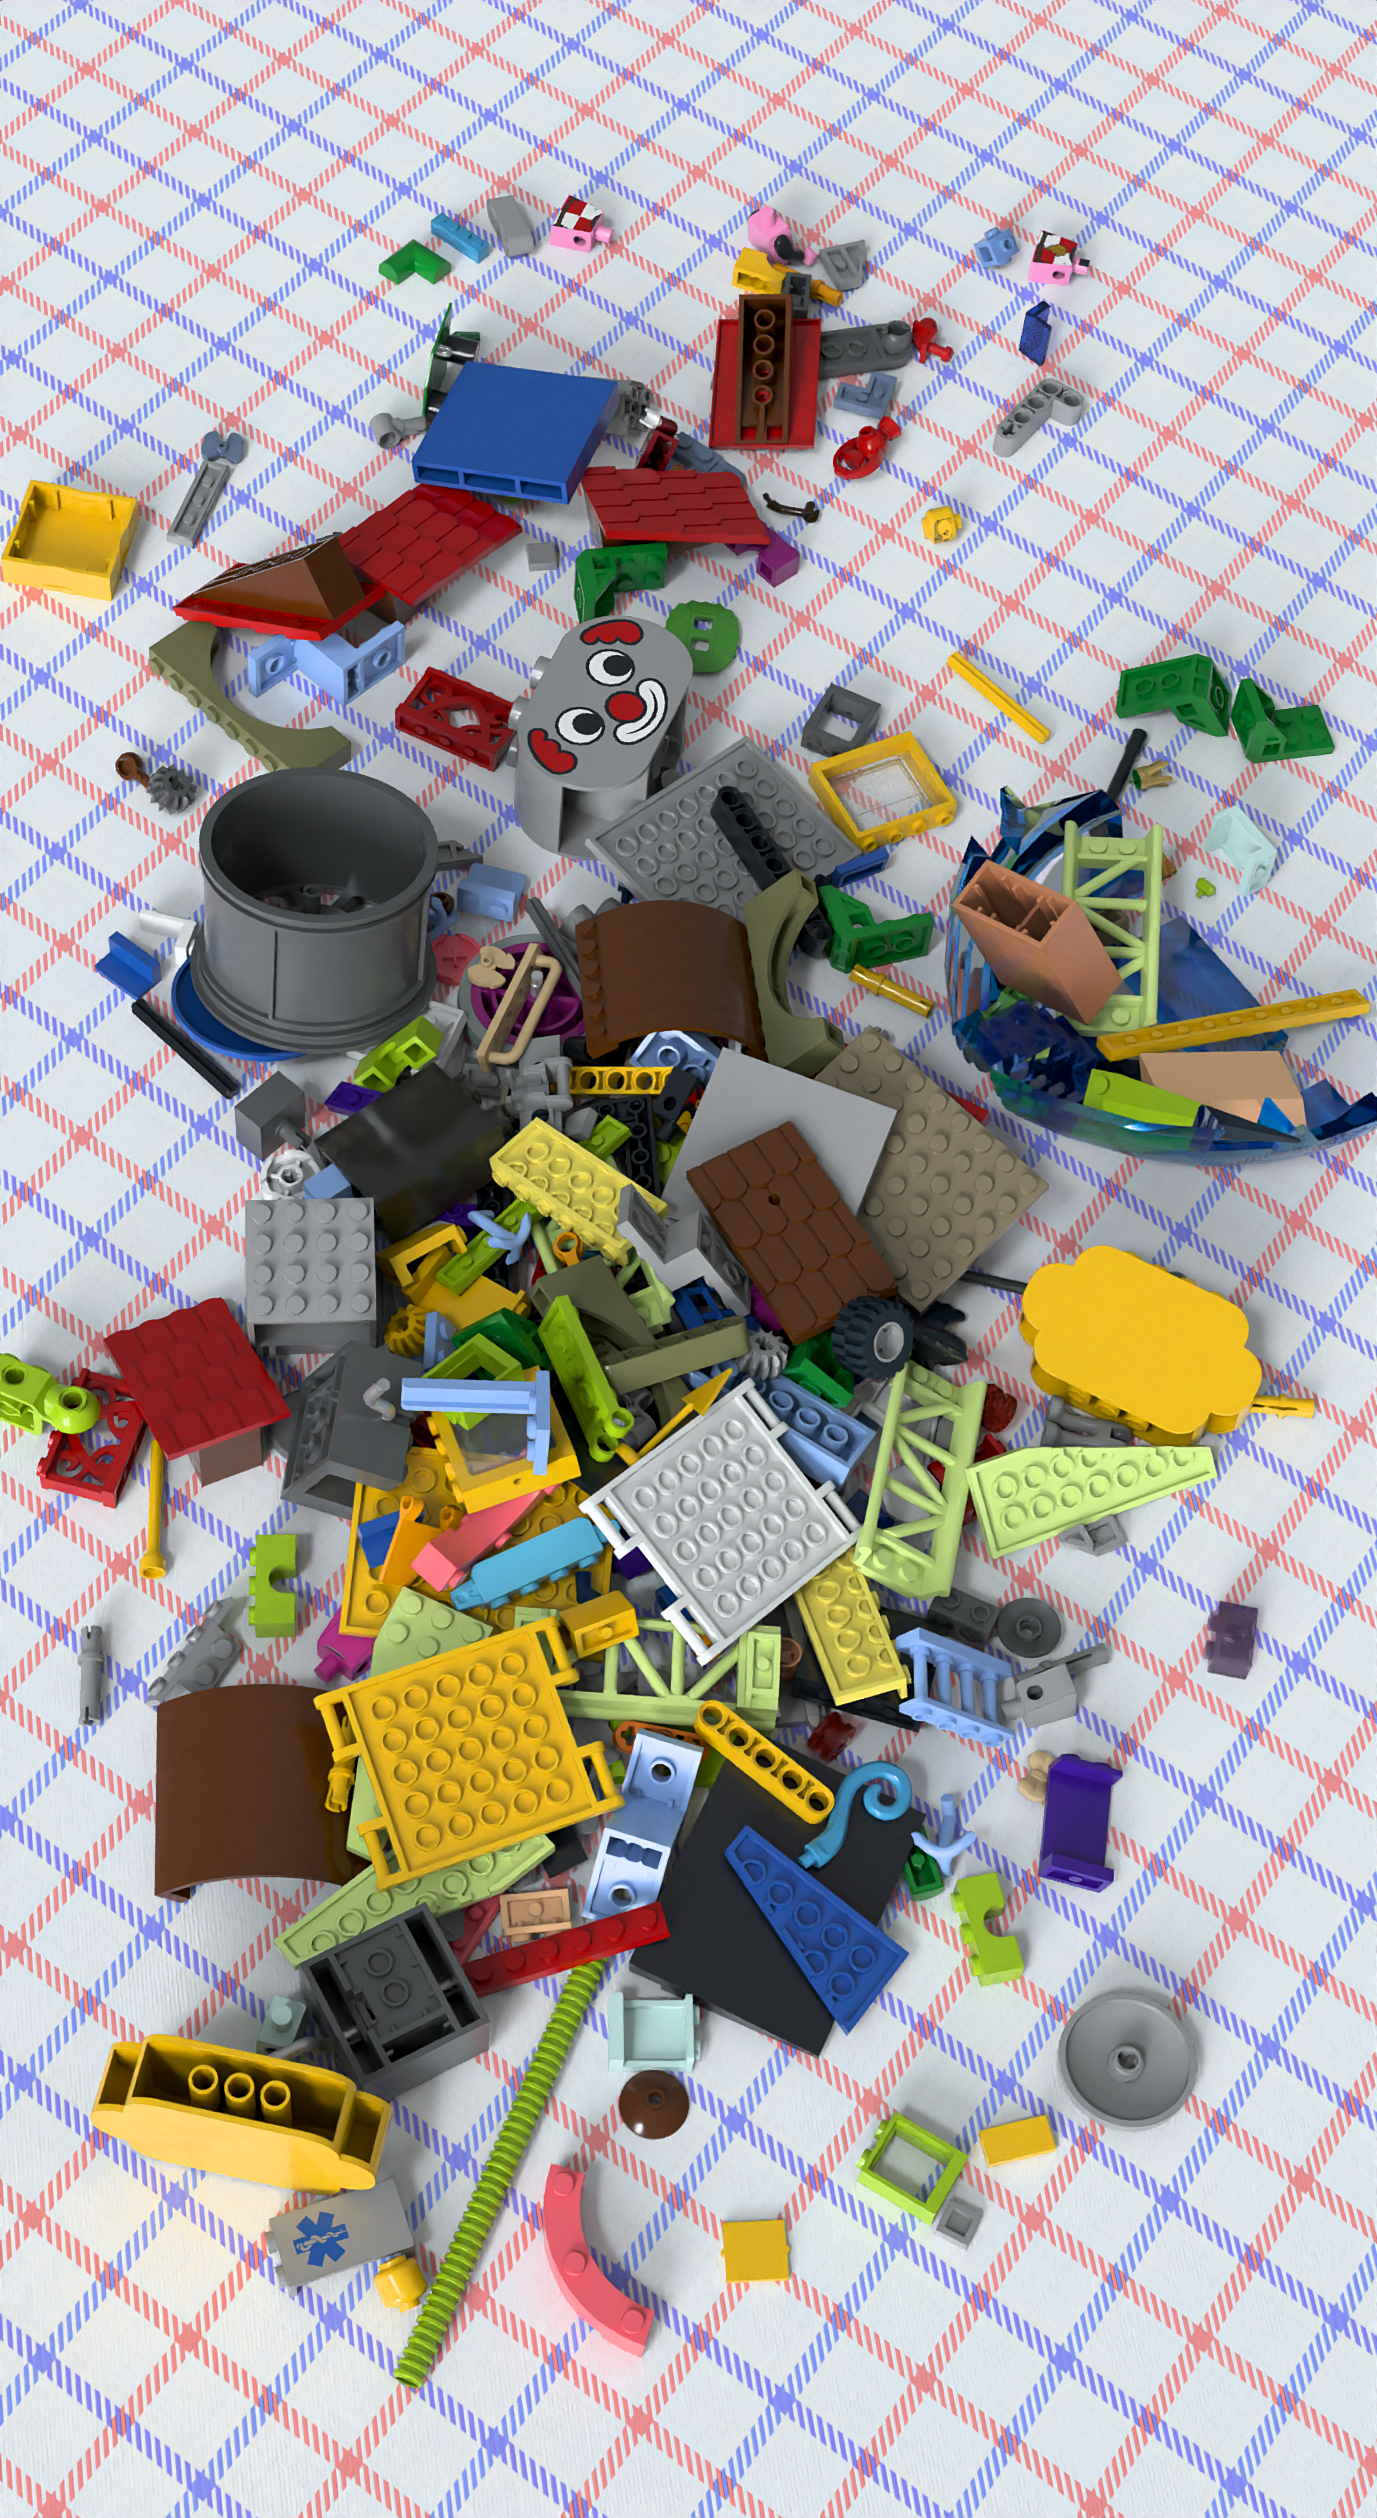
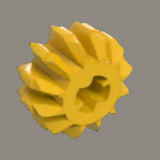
M410 1303L406 1308L399 1306L396 1315H389L391 1321L383 1325L386 1330L383 1338L390 1347V1350L396 1355L399 1354L409 1359L414 1355L422 1356L425 1344L426 1314L430 1312L425 1308L417 1307Z

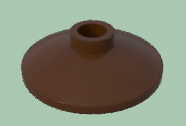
M659 2070L640 2072L630 2078L621 2091L619 2098L620 2116L626 2127L642 2138L657 2140L669 2137L682 2127L688 2115L689 2099L687 2092L681 2082L667 2072ZM658 2096L661 2099V2103L659 2105H652L649 2103L648 2098Z

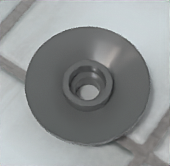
M1019 1598L1004 1606L997 1619L996 1628L1001 1643L1010 1652L1021 1657L1038 1658L1050 1653L1058 1644L1061 1636V1623L1058 1615L1048 1604L1038 1599ZM1022 1630L1031 1631L1032 1636L1023 1634Z

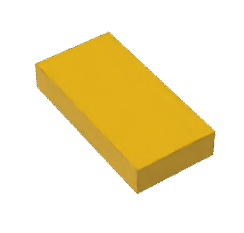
M1046 2115L980 2130L978 2133L988 2168L1052 2153L1056 2150Z

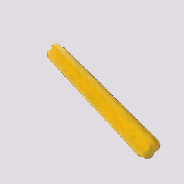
M954 652L948 657L947 665L1038 743L1043 744L1048 741L1051 731L958 652Z

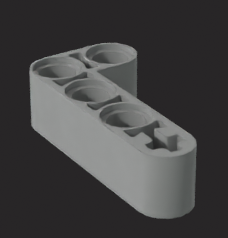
M1046 378L1040 381L998 424L993 443L994 453L1004 458L1013 456L1049 418L1066 426L1076 425L1080 420L1084 403L1082 394L1053 378Z

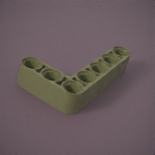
M742 1316L727 1317L621 1352L603 1337L588 1338L609 1386L614 1389L616 1396L742 1356L752 1349L746 1320Z

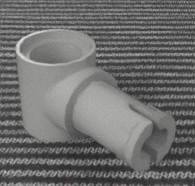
M379 413L370 421V427L379 446L383 449L395 447L404 436L424 434L426 429L423 416L401 420L400 418H393L389 413Z

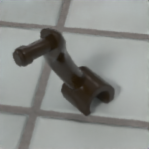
M768 493L763 494V498L767 502L766 507L772 511L801 516L808 523L816 522L819 517L820 511H813L815 508L813 501L807 502L805 508L802 509L781 505L775 500H771Z

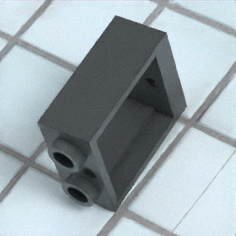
M831 683L803 727L800 746L828 758L863 747L879 721L881 704ZM827 710L861 724L850 742L817 728Z

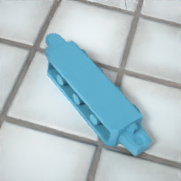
M580 1516L475 1564L469 1580L450 1592L451 1601L459 1612L481 1607L482 1611L490 1607L493 1611L498 1610L510 1603L509 1598L520 1593L522 1597L529 1596L540 1589L539 1585L551 1580L552 1584L567 1578L570 1575L568 1571L580 1566L581 1570H585L597 1564L604 1547L608 1546L610 1542L596 1524L592 1526L589 1519ZM610 1519L612 1524L620 1533V1524H618L617 1521H615L614 1519Z

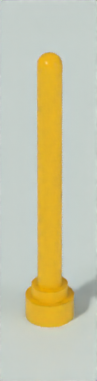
M155 1438L151 1443L147 1552L140 1559L139 1574L146 1579H159L166 1574V1560L163 1558V1554L160 1553L164 1453Z

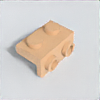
M568 1889L499 1895L502 1937H511V1943L532 1941L531 1935L545 1934V1937L573 1929L570 1918Z

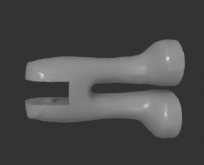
M1052 1394L1044 1419L1040 1447L1128 1446L1125 1442L1131 1440V1428L1110 1420L1072 1414L1065 1410L1063 1398ZM1066 1430L1087 1433L1091 1436L1079 1435Z

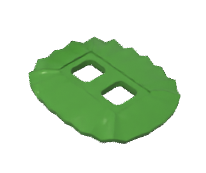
M691 600L686 604L679 603L675 609L670 611L665 629L674 634L689 651L693 662V672L717 673L729 666L735 656L739 641L738 618L735 617L732 610L724 608L720 603L711 604L707 601L697 602ZM695 620L711 621V630L696 629L694 627ZM693 640L709 642V649L707 651L694 650L691 648V642Z

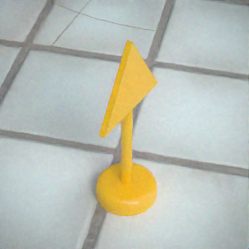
M730 1367L681 1398L687 1405L638 1453L626 1443H620L614 1449L615 1452L631 1467L658 1445L693 1409L704 1417L732 1373V1368Z

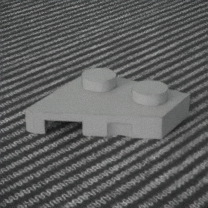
M864 239L819 249V259L838 291L862 285Z

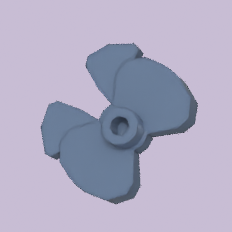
M217 431L209 432L204 436L201 446L202 457L208 461H212L218 456L226 457L231 463H238L243 458L244 439L241 435L233 432L229 435L227 441L224 442L220 441Z

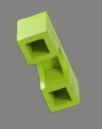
M420 1015L359 1061L353 1082L358 1086L384 1094L395 1086L398 1076L406 1066L410 1065L417 1070L437 1055L443 1034L423 1015Z
M296 1534L256 1535V1547H250V1566H256V1576H249V1596H255V1606H249V1626L255 1625L256 1638L295 1637V1593L277 1592L272 1588V1585L280 1579L296 1578Z
M993 1872L958 1879L953 1893H950V1902L953 1912L959 1913L962 1924L959 1925V1932L962 1943L969 1946L971 1956H969V1967L972 1976L978 1977L980 1987L1020 1979L1025 1966L1016 1936H994L988 1932L984 1925L986 1919L1001 1916L1005 1906L997 1873Z

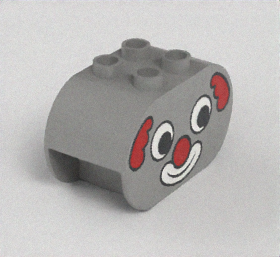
M612 615L598 617L585 621L566 633L551 659L544 656H539L529 684L530 688L534 689V692L530 699L518 696L509 715L508 728L517 731V734L510 744L506 764L516 768L514 810L518 823L525 834L541 848L565 858L586 861L599 860L584 845L587 837L659 792L656 786L658 776L668 769L675 770L685 748V724L689 687L693 675V662L685 645L667 629L648 620L632 616Z

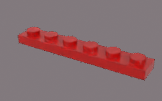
M660 1901L464 1963L463 1969L477 1997L481 1998L671 1937L663 1906Z

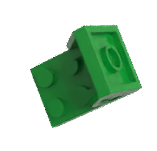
M666 542L585 549L575 561L573 597L579 624L594 618L609 616L615 608L614 592L664 588L668 552Z
M1197 653L1122 670L1115 712L1119 719L1171 708L1180 723L1212 736L1222 737L1228 733L1232 693L1213 659Z
M1252 678L1241 679L1230 717L1245 757L1255 764L1333 753L1335 746L1319 705L1274 710L1275 706L1271 696Z
M831 885L818 887L817 896L819 903L817 906L833 930V936L825 949L832 968L848 974L853 969L855 970L854 966L856 963L866 969L927 956L935 922L931 912L913 914L897 920H885L876 924L868 905ZM859 924L862 927L854 929L853 926Z
M505 1307L455 1332L451 1337L452 1342L458 1349L480 1333L520 1362L523 1370L539 1365L541 1371H544L551 1364L549 1355L537 1331L538 1326L536 1323ZM482 1366L474 1371L479 1380L493 1381L496 1378Z
M836 1326L796 1346L790 1340L787 1344L789 1346L788 1362L786 1368L780 1374L835 1408L847 1407L854 1397L855 1374L840 1367L841 1364L837 1363L834 1358L836 1353L832 1352L831 1345L834 1343V1340L831 1339V1335L835 1331Z

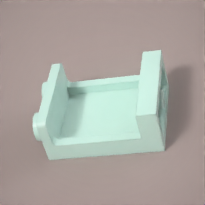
M1238 805L1219 810L1213 817L1204 850L1207 853H1211L1217 849H1222L1242 873L1237 890L1243 897H1246L1266 887L1278 851Z
M609 1992L608 2072H643L647 2070L692 2072L694 2060H700V2038H694L693 2027L699 2026L700 2011L699 2005H693V1994H685L684 2000H623V1993Z

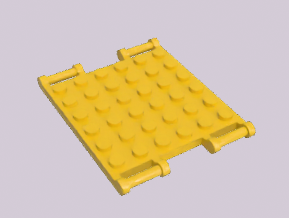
M551 1616L336 1689L313 1699L316 1709L321 1711L334 1752H332L334 1763H344L361 1755L382 1816L358 1825L357 1830L359 1836L364 1837L378 1878L375 1882L378 1892L389 1891L407 1882L626 1806L623 1795L618 1794L604 1756L606 1749L603 1741L593 1742L577 1748L558 1696L557 1687L573 1684L580 1678L577 1669L572 1668L558 1630L560 1623L557 1616ZM546 1633L560 1673L551 1676L537 1638L538 1634ZM342 1701L357 1742L348 1746L333 1706ZM591 1758L605 1795V1800L597 1802L582 1760ZM383 1829L387 1830L400 1868V1872L394 1874L390 1873L377 1832Z

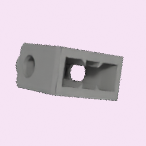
M1063 1663L1015 1684V1698L1000 1703L999 1706L1005 1722L1023 1717L1026 1727L1031 1729L1077 1715V1691L1066 1665Z

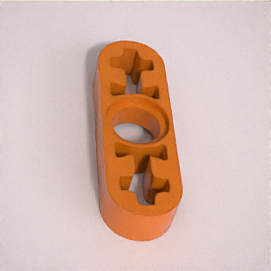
M635 1721L623 1722L615 1728L612 1734V1742L615 1748L626 1754H632L635 1741L631 1742L628 1746L626 1745V1739L621 1738V1734L630 1729L631 1735L636 1737L639 1728L674 1739L680 1738V1741L690 1744L695 1742L696 1746L704 1748L700 1763L707 1759L710 1752L709 1743L698 1734Z

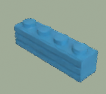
M442 212L431 220L432 234L479 264L489 256V243Z

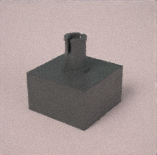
M279 1071L234 1106L236 1139L262 1162L286 1142L296 1150L304 1151L301 1145L307 1149L312 1141V1138L301 1130L306 1126L304 1091Z

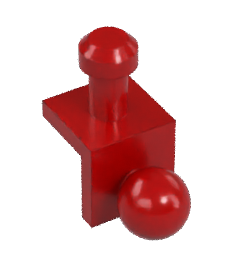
M930 317L923 318L920 322L915 320L912 327V343L916 344L920 353L919 363L924 364L931 354L941 357L943 362H949L953 357L954 351L949 346L945 348L936 344L938 335L936 321Z

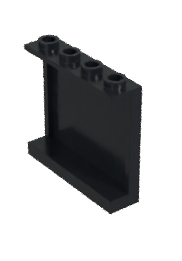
M882 1606L878 1610L880 1616L886 1615L891 1632L888 1634L890 1640H896V1637L918 1627L945 1637L946 1624ZM808 1635L791 1697L919 1733L922 1721H916L911 1716L899 1712L900 1704L915 1698L913 1658L910 1655L900 1652L901 1658L898 1659L901 1665H907L910 1673L911 1684L907 1685L908 1697L901 1699L897 1689L836 1706ZM927 1662L928 1698L936 1667Z

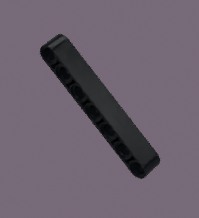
M732 786L720 788L711 806L710 814L763 892L793 869L741 792ZM818 906L814 908L805 921L795 941L805 955L813 958L820 957L824 953L833 936L832 927Z

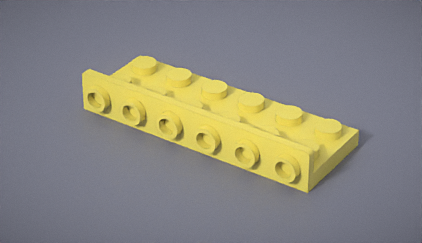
M538 1117L531 1121L489 1159L493 1171L492 1177L499 1186H507L521 1201L530 1202L540 1214L545 1217L549 1215L557 1221L563 1230L567 1232L572 1231L579 1236L586 1246H594L608 1261H615L623 1267L629 1263L626 1252L633 1245L628 1239H624L619 1234L616 1226L621 1188L632 1183L661 1219L670 1213L668 1204Z
M856 1543L792 1594L836 1706L897 1689L900 1698L903 1699L908 1697L907 1685L911 1684L907 1665H901L898 1660L901 1658L900 1651L896 1650V1640H890L888 1634L891 1632L886 1615L880 1616L879 1614L880 1602L875 1590L871 1592L869 1590L870 1578L857 1571L858 1565L853 1563Z

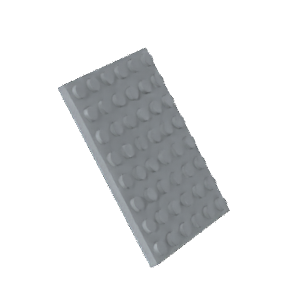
M748 736L740 739L587 837L584 844L640 902L654 900L693 902L718 909L731 915L744 925L743 905L762 891L710 814V809L716 795L723 786H732L741 792L793 870L797 868L811 880H814L817 874L831 878L835 866L859 858L862 853Z

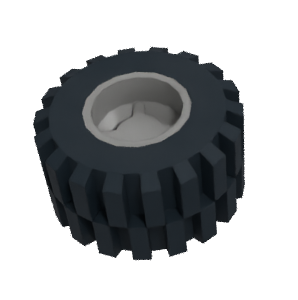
M861 1295L857 1296L856 1300H850L847 1303V1308H842L839 1312L840 1317L835 1320V1331L831 1335V1339L834 1340L831 1347L832 1352L836 1353L834 1357L836 1362L841 1364L840 1367L850 1373L873 1380L885 1381L886 1378L891 1379L895 1377L896 1372L900 1373L904 1369V1363L908 1362L911 1358L909 1354L911 1349L914 1350L915 1343H913V1338L916 1337V1330L913 1329L915 1323L913 1318L909 1317L910 1312L899 1303L875 1296Z

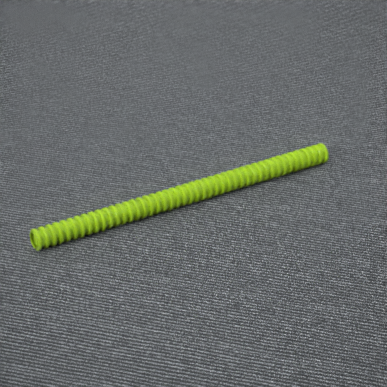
M608 1957L572 1968V1974H569L566 1979L568 1983L564 1984L562 1988L564 1993L559 1995V2003L555 2004V2012L551 2013L550 2016L551 2022L547 2023L545 2027L547 2031L543 2032L541 2036L542 2041L537 2045L539 2051L534 2052L532 2056L534 2061H530L528 2065L530 2070L525 2072V2080L521 2081L520 2084L521 2090H518L515 2095L517 2100H513L511 2104L513 2110L508 2111L506 2115L508 2120H504L502 2124L504 2130H500L498 2133L500 2140L495 2141L493 2145L495 2150H491L489 2154L491 2160L486 2161L484 2165L486 2170H483L480 2174L482 2180L476 2183L478 2190L472 2192L471 2197L473 2201L468 2202L466 2206L468 2211H464L462 2215L464 2221H460L457 2226L460 2231L454 2233L453 2238L455 2242H450L448 2247L450 2252H446L444 2256L446 2262L441 2263L439 2267L441 2273H437L435 2276L437 2283L431 2285L430 2290L432 2294H427L425 2299L427 2304L421 2308L423 2315H418L416 2319L418 2326H413L411 2332L414 2335L409 2336L407 2340L409 2346L404 2347L402 2351L404 2358H399L397 2362L400 2367L395 2368L393 2371L395 2379L406 2386L422 2388L424 2384L422 2377H427L429 2373L427 2366H432L434 2360L431 2357L435 2356L438 2352L436 2345H441L443 2341L441 2334H446L447 2327L445 2325L450 2324L452 2320L450 2313H455L457 2309L455 2303L460 2302L461 2296L459 2293L464 2292L466 2288L464 2282H468L470 2279L468 2272L473 2271L475 2267L473 2261H477L480 2256L477 2251H481L484 2247L482 2241L488 2237L486 2231L491 2230L493 2226L491 2220H495L497 2217L495 2210L501 2208L502 2203L500 2200L506 2196L504 2190L509 2189L511 2185L509 2180L513 2179L515 2175L513 2169H517L520 2164L518 2159H522L524 2155L522 2149H526L528 2146L526 2139H530L533 2134L531 2129H535L537 2125L535 2120L540 2118V2110L545 2107L546 2103L544 2100L548 2099L550 2095L548 2090H551L554 2086L552 2080H556L558 2077L556 2070H561L563 2064L561 2061L565 2060L567 2056L565 2051H568L571 2047L569 2041H573L575 2038L574 2032L578 2031L580 2026L578 2022H581L584 2017L582 2012H586L588 2008L587 2003L592 1999L591 1993H594L596 1990L595 1984L600 1980L599 1974L603 1973L605 1969L603 1965L607 1964Z

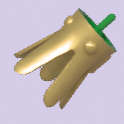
M1160 758L1148 766L1134 769L1132 772L1133 780H1130L1129 783L1134 782L1135 787L1139 791L1150 786H1169L1165 782H1170L1173 778L1171 776H1161L1162 772L1159 771L1168 765V761L1160 762Z

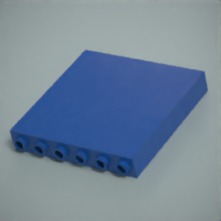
M466 361L411 460L414 480L416 483L569 505L620 404L618 382Z

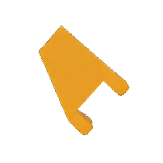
M410 1495L402 1496L400 1501V1518L378 1580L387 1584L408 1588L419 1575L411 1567V1564L429 1541L449 1528L456 1531L461 1524L464 1513L453 1507L444 1506L440 1513V1528L415 1522V1519L423 1510L424 1503L422 1500Z

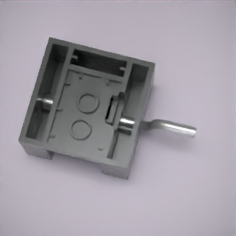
M350 1340L305 1378L301 1384L280 1499L352 1520L356 1482L386 1492H390L399 1484H402L408 1473V1465L405 1464L406 1455L413 1443V1435L410 1434L411 1428H409V1425L414 1423L418 1411L404 1410L401 1407L402 1378H421L422 1363Z
M424 1902L299 1963L301 1995L324 2039L319 2040L317 2037L311 2036L304 2037L266 2056L288 2061L308 2051H311L313 2054H325L334 2050L335 2060L343 2076L352 2080L356 2084L358 2091L372 2094L387 2102L489 2050L490 2019L430 1908ZM362 1996L366 1999L370 2009L363 2003Z

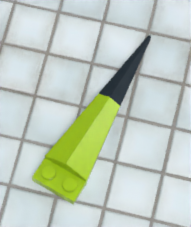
M1092 1069L1077 1126L1082 1129L1111 1135L1197 1137L1283 1143L1301 1142L1297 1137L1118 1073Z

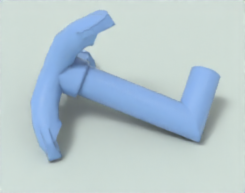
M430 897V905L434 909L433 911L429 908L428 921L434 926V929L428 933L430 943L439 938L447 928L455 925L458 920V911L451 912L447 917L442 902L437 897Z
M492 1210L469 1212V1220L492 1235L487 1238V1243L491 1248L510 1250L505 1263L509 1265L517 1262L521 1256L522 1246L530 1234V1212H526L522 1218L517 1234L509 1232L493 1221L495 1216Z
M944 1794L941 1796L943 1819L939 1843L936 1845L930 1842L917 1831L911 1833L916 1846L938 1861L941 1875L951 1877L954 1876L951 1866L952 1859L975 1841L976 1834L973 1831H967L956 1842L952 1843L956 1821L954 1796L952 1794Z

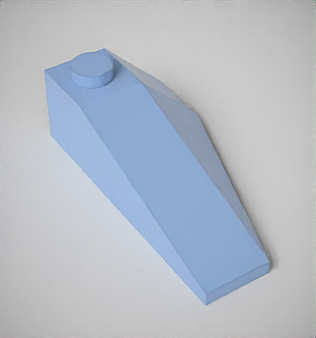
M656 1032L646 1036L628 1062L634 1067L675 1066L697 1076L707 1087L721 1050L702 1032Z

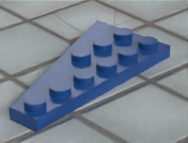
M746 1825L727 1848L724 1855L845 2035L848 2036L910 1953Z

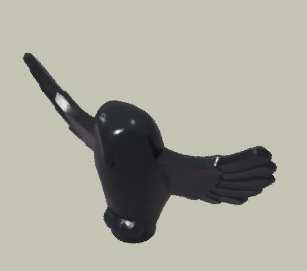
M897 1294L893 1295L892 1302L900 1304ZM938 1300L921 1316L908 1305L904 1306L910 1312L909 1317L913 1318L915 1323L913 1329L916 1330V1337L913 1338L915 1346L914 1350H911V1356L926 1361L938 1362L941 1366L958 1365L969 1360L966 1341L947 1329L953 1324L966 1319L962 1311L954 1309L950 1304L941 1303Z

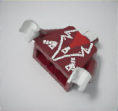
M646 408L644 411L647 412V416L644 420L640 419V423L651 429L636 457L634 469L651 468L655 471H665L680 442L678 436L675 435L678 426L675 421ZM621 466L616 467V469H623Z

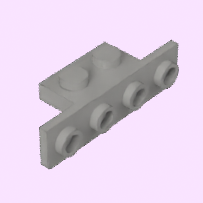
M229 1597L220 1601L215 1600L208 1606L204 1612L205 1620L200 1626H195L189 1632L185 1639L188 1643L184 1649L177 1651L167 1663L169 1669L165 1675L158 1677L148 1689L150 1695L144 1702L149 1707L161 1704L177 1681L191 1693L214 1687L242 1648L218 1627L236 1602L235 1599Z

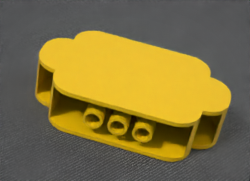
M1105 1245L1094 1246L1085 1250L1078 1256L1073 1266L1065 1263H1052L1041 1267L1034 1273L1024 1291L1018 1326L1023 1340L1033 1348L1030 1362L1031 1377L1035 1385L1044 1393L1050 1396L1052 1394L1061 1396L1064 1403L1097 1419L1123 1424L1131 1428L1132 1436L1153 1446L1195 1445L1202 1437L1204 1431L1211 1434H1226L1239 1428L1245 1421L1261 1384L1262 1370L1254 1354L1244 1348L1249 1335V1325L1246 1316L1239 1307L1227 1301L1222 1294L1197 1287L1194 1281L1185 1277L1178 1278L1170 1274L1161 1265L1146 1263L1131 1251L1123 1252L1117 1248Z
M152 2034L146 2036L143 2039V2043L120 2041L111 2045L90 2118L92 2124L99 2130L111 2136L128 2140L131 2147L136 2151L160 2161L309 2194L333 2195L337 2194L340 2188L366 2190L375 2186L393 2110L391 2105L383 2099L358 2091L356 2084L352 2080L331 2070L178 2036Z

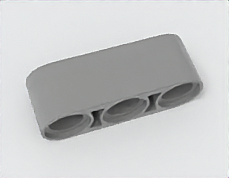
M509 195L488 199V217L506 256L513 257L533 253V238L514 196Z

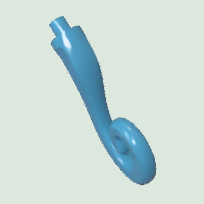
M886 1761L868 1762L849 1772L836 1792L834 1806L830 1811L826 1828L817 1837L804 1845L805 1853L797 1858L799 1865L803 1869H807L811 1865L820 1868L838 1853L847 1834L853 1798L857 1790L870 1780H887L896 1789L897 1797L892 1805H883L878 1799L882 1792V1786L878 1783L870 1785L863 1795L865 1808L869 1814L884 1821L896 1819L904 1814L909 1808L913 1796L912 1783L906 1772L897 1765Z

